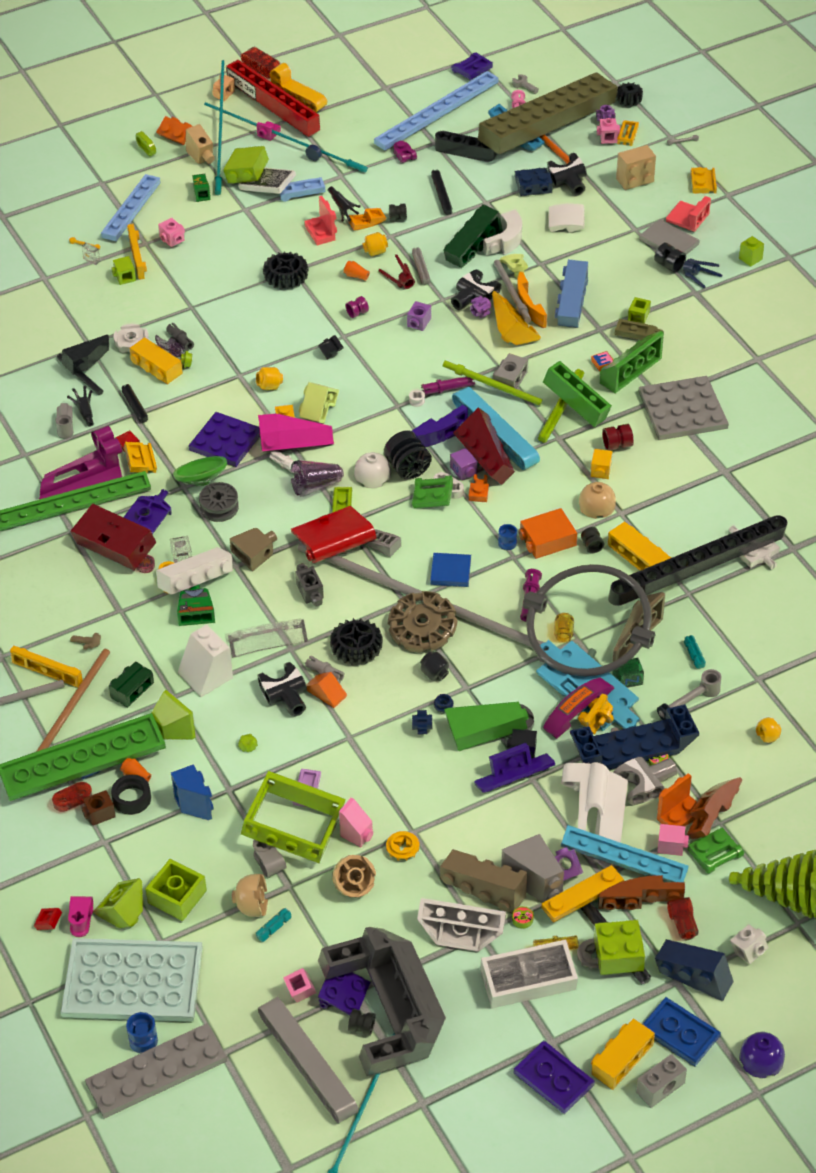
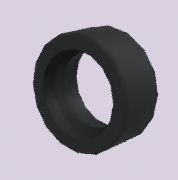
M130 774L117 779L112 785V801L114 807L119 812L133 815L144 811L149 806L151 791L149 783L145 778ZM137 788L143 791V795L137 800L125 801L119 798V795L126 789Z

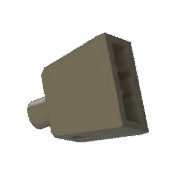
M253 528L229 538L230 549L251 571H254L273 555V542L277 541V536L273 531L263 534L258 528Z

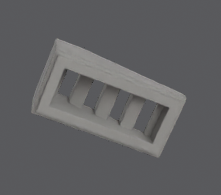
M375 529L376 538L379 539L366 543L367 546L391 557L401 547V537Z

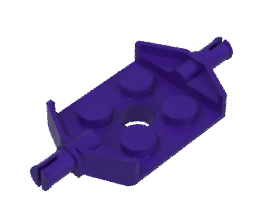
M162 489L158 496H139L124 518L150 529L153 534L168 513L172 515L170 505L164 501L168 491Z

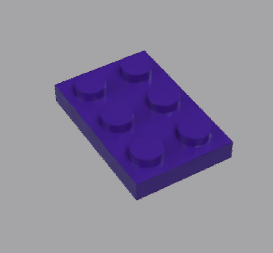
M545 1040L514 1068L516 1076L563 1114L567 1113L595 1085V1080Z

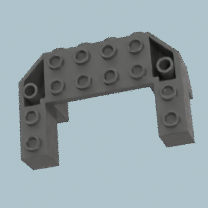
M367 927L362 937L322 948L318 963L326 980L364 968L367 969L395 1033L394 1036L362 1046L359 1059L366 1076L368 1077L429 1058L446 1017L412 942L385 929Z

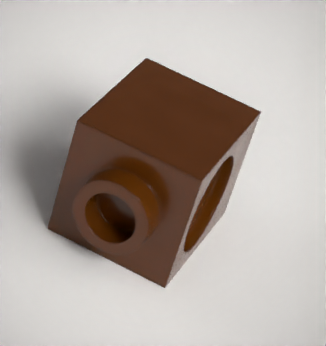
M107 790L83 798L84 807L82 812L85 819L90 820L92 826L116 817L114 804Z

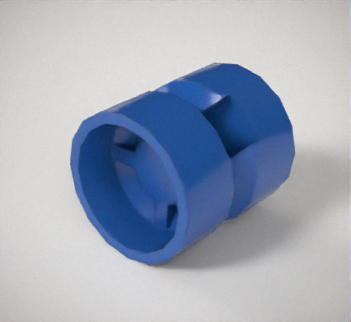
M138 1012L130 1016L127 1020L126 1028L132 1050L137 1053H143L156 1047L158 1036L155 1020L152 1015L146 1012Z

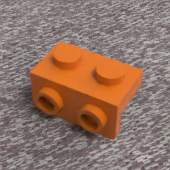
M165 116L156 133L184 146L186 142V129L193 126L187 122L183 124L175 117L169 118Z

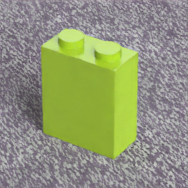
M265 146L234 149L223 169L228 184L258 181L269 160Z

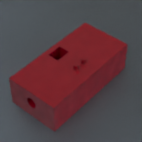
M93 503L71 529V533L78 545L134 571L157 543L150 529Z

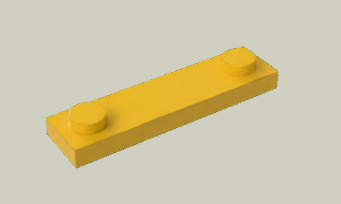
M128 224V236L137 277L139 280L145 279L144 272H147L146 262H142L137 241L140 240L139 232L135 230L134 224Z
M13 645L10 649L12 663L56 680L63 679L64 683L77 688L83 681L81 671L75 667H70L35 654L25 648Z
M611 865L541 903V908L554 923L599 898L600 892L623 882L624 879Z

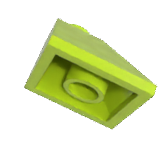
M165 690L151 712L163 739L193 740L196 738L193 712L170 692Z
M136 878L118 882L94 909L93 913L118 928L134 926L139 920L138 916L143 912L142 880Z

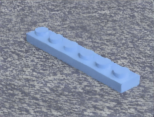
M148 174L143 176L101 232L102 238L117 242L128 224L132 222L161 183L159 177Z

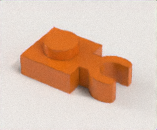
M477 474L474 475V483H470L469 501L487 502L489 492L487 475H484L483 479H478Z

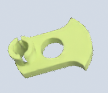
M509 254L500 258V262L506 264L517 278L519 272L524 273V270L528 269L527 263L523 260L524 254Z

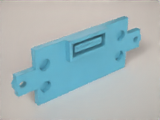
M550 640L540 645L543 650L545 648L548 649L544 651L548 656L563 665L585 669L601 667L597 661L573 641H570L561 650ZM546 663L536 670L540 677L562 696L565 695L566 697L569 695L566 690L571 693L584 683L601 677L614 686V690L607 695L609 703L613 706L611 713L614 717L613 722L615 721L620 727L626 729L635 727L637 722L640 721L639 717L629 710L639 701V698L609 672L597 676H573L557 671ZM589 706L585 707L581 712L589 713ZM605 722L603 726H600V729L604 731L612 723Z

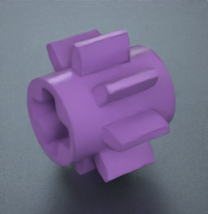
M603 105L600 107V110H596L597 121L606 118L612 119L616 116L615 109H612L609 105Z
M482 296L471 300L470 310L474 316L482 318L490 314L491 303L486 297L482 298Z

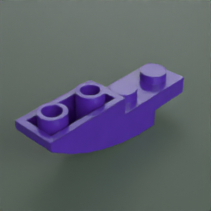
M461 405L438 421L430 418L413 429L412 432L417 435L425 447L444 442L454 437L453 433L468 418V408Z

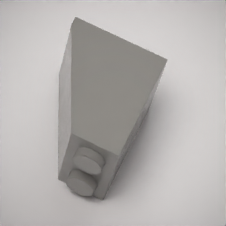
M540 834L502 849L501 868L503 865L512 867L514 872L519 873L520 870L527 872L526 893L543 903L563 892L564 870Z

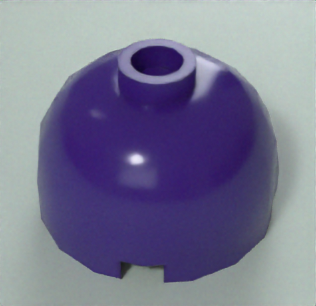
M764 1031L749 1035L742 1043L739 1055L743 1069L753 1077L761 1079L773 1074L774 1076L777 1075L783 1068L785 1060L784 1046L781 1041L773 1034Z

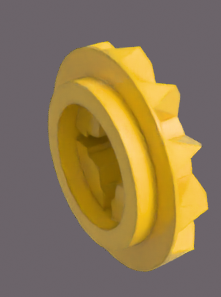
M399 831L387 839L386 850L389 852L390 857H396L398 861L399 859L407 861L410 857L415 858L416 853L419 852V840L410 832ZM406 842V847L401 851L400 846Z

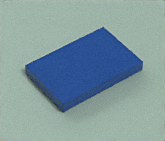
M667 997L662 1000L643 1023L645 1027L655 1033L654 1040L695 1067L721 1036L720 1031Z

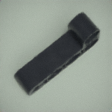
M438 131L435 134V149L438 152L485 162L493 161L497 155L495 151L476 137L448 131Z

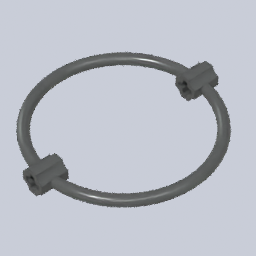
M593 564L576 566L553 576L537 593L529 591L524 597L523 607L528 609L526 627L530 644L543 662L562 673L573 676L605 674L626 664L642 647L649 649L654 643L656 634L650 630L652 616L648 597L636 580L619 569ZM587 572L605 573L626 582L637 593L641 601L644 615L642 628L636 626L631 633L630 642L634 645L622 657L601 667L588 669L574 668L555 661L544 652L535 635L536 612L541 614L547 607L548 598L544 595L558 582L570 576Z

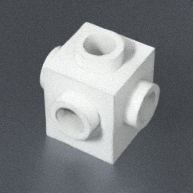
M749 924L730 940L735 954L748 964H751L768 949L765 933L761 929H755Z

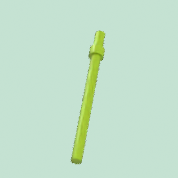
M446 360L443 362L442 367L455 371L457 375H465L541 406L543 399L466 369L464 365H456Z

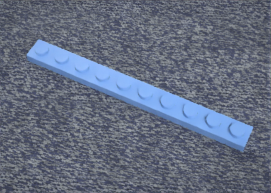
M486 71L374 138V144L386 151L394 146L396 142L404 140L498 83V77Z

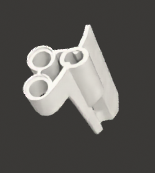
M601 763L564 764L561 784L573 788L576 792L580 791L578 829L586 831L588 811L590 808L596 807L598 812L595 834L621 843L628 780L610 772ZM584 855L589 861H591V862H593V863H598L603 869H605V868H607V867H609V866H611V865H612L613 867H616V866H617V865H614V864H611V863H608V862H605V861H602V860H599V859H596V858H593V857Z

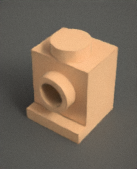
M221 74L219 75L220 79L213 84L212 91L213 96L220 99ZM224 75L223 101L235 92L234 78Z

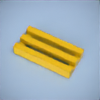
M623 120L617 144L623 142V145L630 143L629 146H633L639 122ZM626 125H629L625 138H623L622 136ZM632 126H634L631 138H629Z

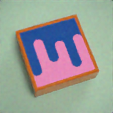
M605 351L591 356V361L600 371L604 366L610 364L613 358Z

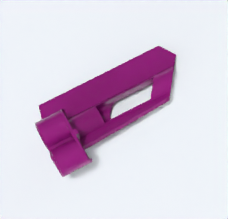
M110 426L91 432L96 451L44 475L40 486L39 499L122 477L118 454L122 453V448L118 439L114 438ZM75 469L80 472L54 483L55 477Z

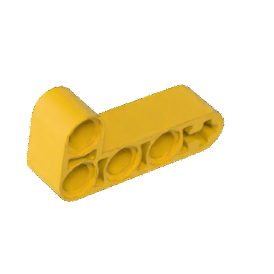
M281 63L271 70L270 80L273 84L313 111L318 112L327 105V99L323 94L291 79V69L286 63Z

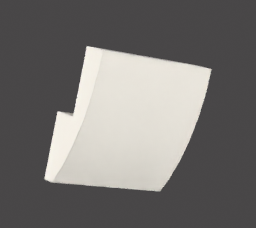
M566 203L549 206L550 232L567 228L570 233L584 229V205Z

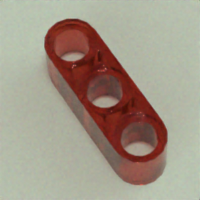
M252 47L241 54V60L244 64L270 79L271 70L281 64L277 59L257 47Z

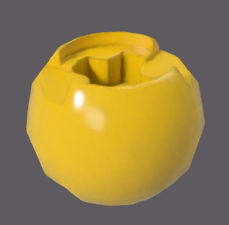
M766 717L757 723L756 733L763 742L772 743L780 737L781 726L777 724L774 718Z

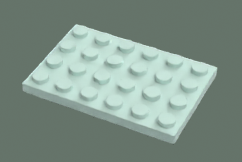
M73 938L61 1016L66 1018L129 1019L135 1013L146 1012L152 1015L154 1020L194 1022L203 950L202 942Z

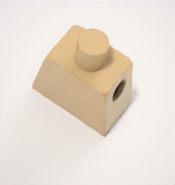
M198 124L186 129V152L198 164L204 162L210 164L215 160L213 142L203 127Z

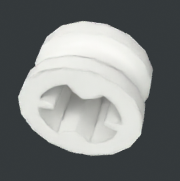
M422 390L411 391L409 393L410 405L414 407L424 405L425 393Z

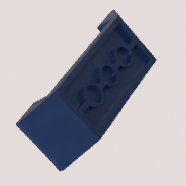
M686 704L667 708L666 720L596 736L593 735L590 726L570 730V735L583 763L592 764L597 762L611 770L637 757H643L645 761H649V758L679 754L699 736V731Z

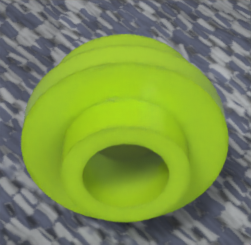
M185 351L180 357L183 368L191 367L192 353H188V351Z

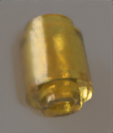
M561 613L555 617L554 635L559 642H568L574 635V617L568 613Z

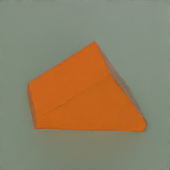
M332 672L318 674L306 684L309 693L333 708L347 697V693Z

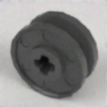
M214 482L204 487L199 494L200 511L210 521L224 522L234 517L239 510L238 493L228 483Z

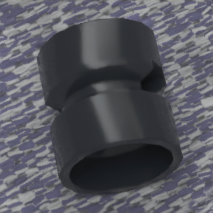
M665 242L656 250L654 260L662 266H666L669 270L678 272L686 261V253L675 249V247Z

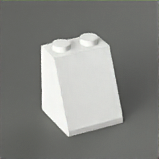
M206 624L190 634L178 674L200 697H203L233 679L230 647Z

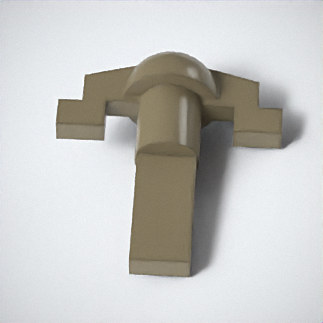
M94 633L93 637L73 635L70 641L84 643L83 649L87 650L88 648L92 649L100 645L101 635L99 633Z

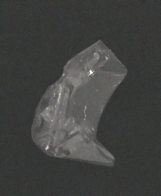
M301 618L262 624L225 634L232 658L266 649L308 642L304 619Z

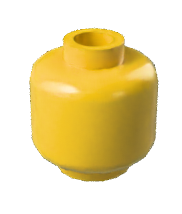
M376 232L365 236V242L362 243L365 253L368 252L370 256H376L386 251L388 242L384 234Z
M262 367L256 373V384L262 390H277L283 382V375L276 367Z

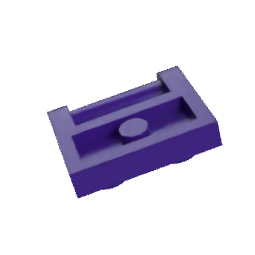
M474 52L467 59L453 64L451 69L454 73H459L472 80L493 68V62Z

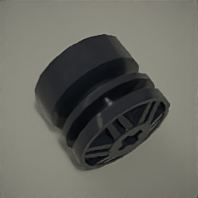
M410 430L396 433L387 441L384 447V456L398 475L405 480L414 479L422 475L429 468L432 461L430 452L417 435Z

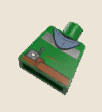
M198 584L187 590L180 591L177 609L179 626L215 623L214 607L207 588H200Z

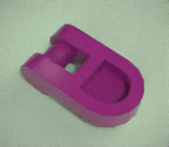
M401 140L394 144V154L401 163L407 162L409 159H417L416 151L407 142Z

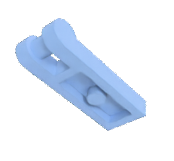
M319 177L290 182L280 193L281 200L285 202L294 197L324 193L326 190L323 179Z

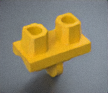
M601 694L599 698H596L588 705L590 708L589 713L581 712L578 716L581 725L585 727L590 726L594 735L605 722L612 723L614 720L611 714L613 706L609 703L606 694Z

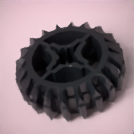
M285 251L284 253L278 252L277 255L272 254L263 265L265 281L269 285H273L274 288L279 287L280 289H288L289 287L294 289L295 286H300V283H304L305 279H307L309 272L306 259H303V256H299L298 253L292 254L291 251L289 253Z
M353 618L352 621L345 620L344 624L339 623L338 627H334L333 633L330 636V647L333 655H336L338 660L342 659L344 663L349 661L351 665L358 663L360 666L361 662L368 663L369 659L374 660L375 656H379L383 646V636L380 629L376 628L375 623L370 624L369 619L365 622L362 618L359 620Z

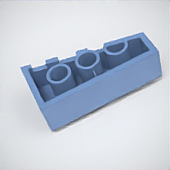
M568 259L567 266L563 267V276L565 278L560 283L562 294H558L557 304L560 305L555 310V318H558L559 326L578 328L584 295L586 294V285H588V261Z

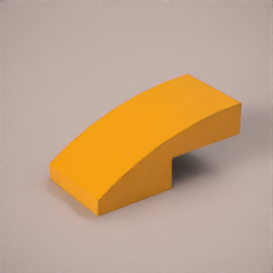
M381 208L365 209L364 214L349 215L351 219L349 224L353 230L369 228L386 220V216Z

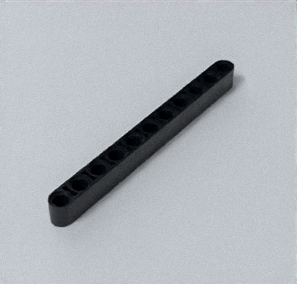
M781 515L770 517L629 576L636 580L646 595L781 540L784 537L788 521ZM618 579L612 582L608 595V601L612 605L621 606L639 598L633 588L623 580Z

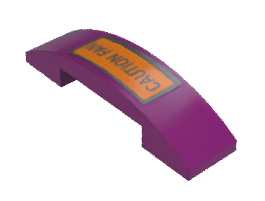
M601 677L579 686L554 709L545 722L543 729L558 739L571 727L570 720L593 700L599 698L601 694L608 695L614 690V686Z

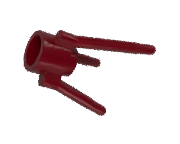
M396 254L395 258L403 271L398 276L399 280H396L382 269H379V272L396 283L399 288L403 286V288L409 289L415 284V279L412 277L407 264L404 263L403 265L398 254Z

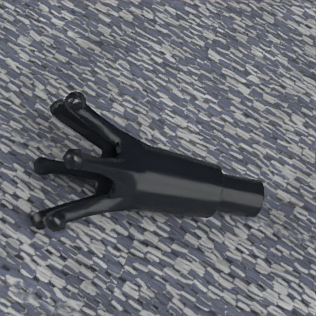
M333 186L328 188L327 191L332 195L331 198L339 208L341 221L344 222V215H346L347 221L350 222L351 219L347 210L350 209L358 215L359 212L353 208L354 206L360 208L361 205L347 200Z
M84 385L83 397H80L75 388H73L72 391L76 395L77 400H74L69 395L67 398L78 407L87 426H93V414L90 405L93 391L90 390L87 397V386Z

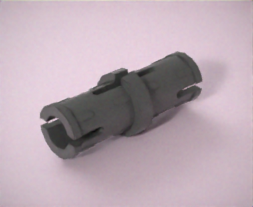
M175 323L169 324L166 327V331L174 337V341L181 344L186 351L194 347V342L186 336L187 333L184 330H180Z

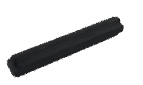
M438 169L432 170L431 176L445 215H451L453 208L441 173Z

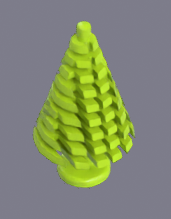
M816 849L807 851L806 854H796L793 856V859L790 856L782 858L780 864L778 860H773L767 864V867L766 864L762 863L757 865L755 870H753V867H747L743 870V873L731 872L729 874L730 884H742L743 889L749 892L754 888L756 895L760 897L766 895L767 900L772 902L778 901L781 906L786 908L790 906L791 910L798 913L802 912L803 915L816 919Z

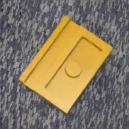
M702 167L691 168L693 194L717 192L715 168H712V170Z
M125 442L124 450L130 472L139 473L146 471L148 473V471H153V473H156L157 465L151 443L143 445L141 442Z

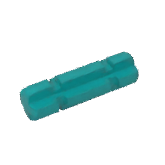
M693 635L686 636L684 644L688 648L687 650L692 661H694L695 667L697 669L704 668L706 661L696 643L695 637Z
M283 908L278 912L279 915L272 917L263 925L264 928L261 927L257 930V939L261 942L266 941L269 938L268 935L274 934L284 925L283 922L286 923L290 920L292 916L288 909Z

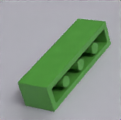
M561 361L548 368L543 383L593 427L606 420L612 407L611 404Z

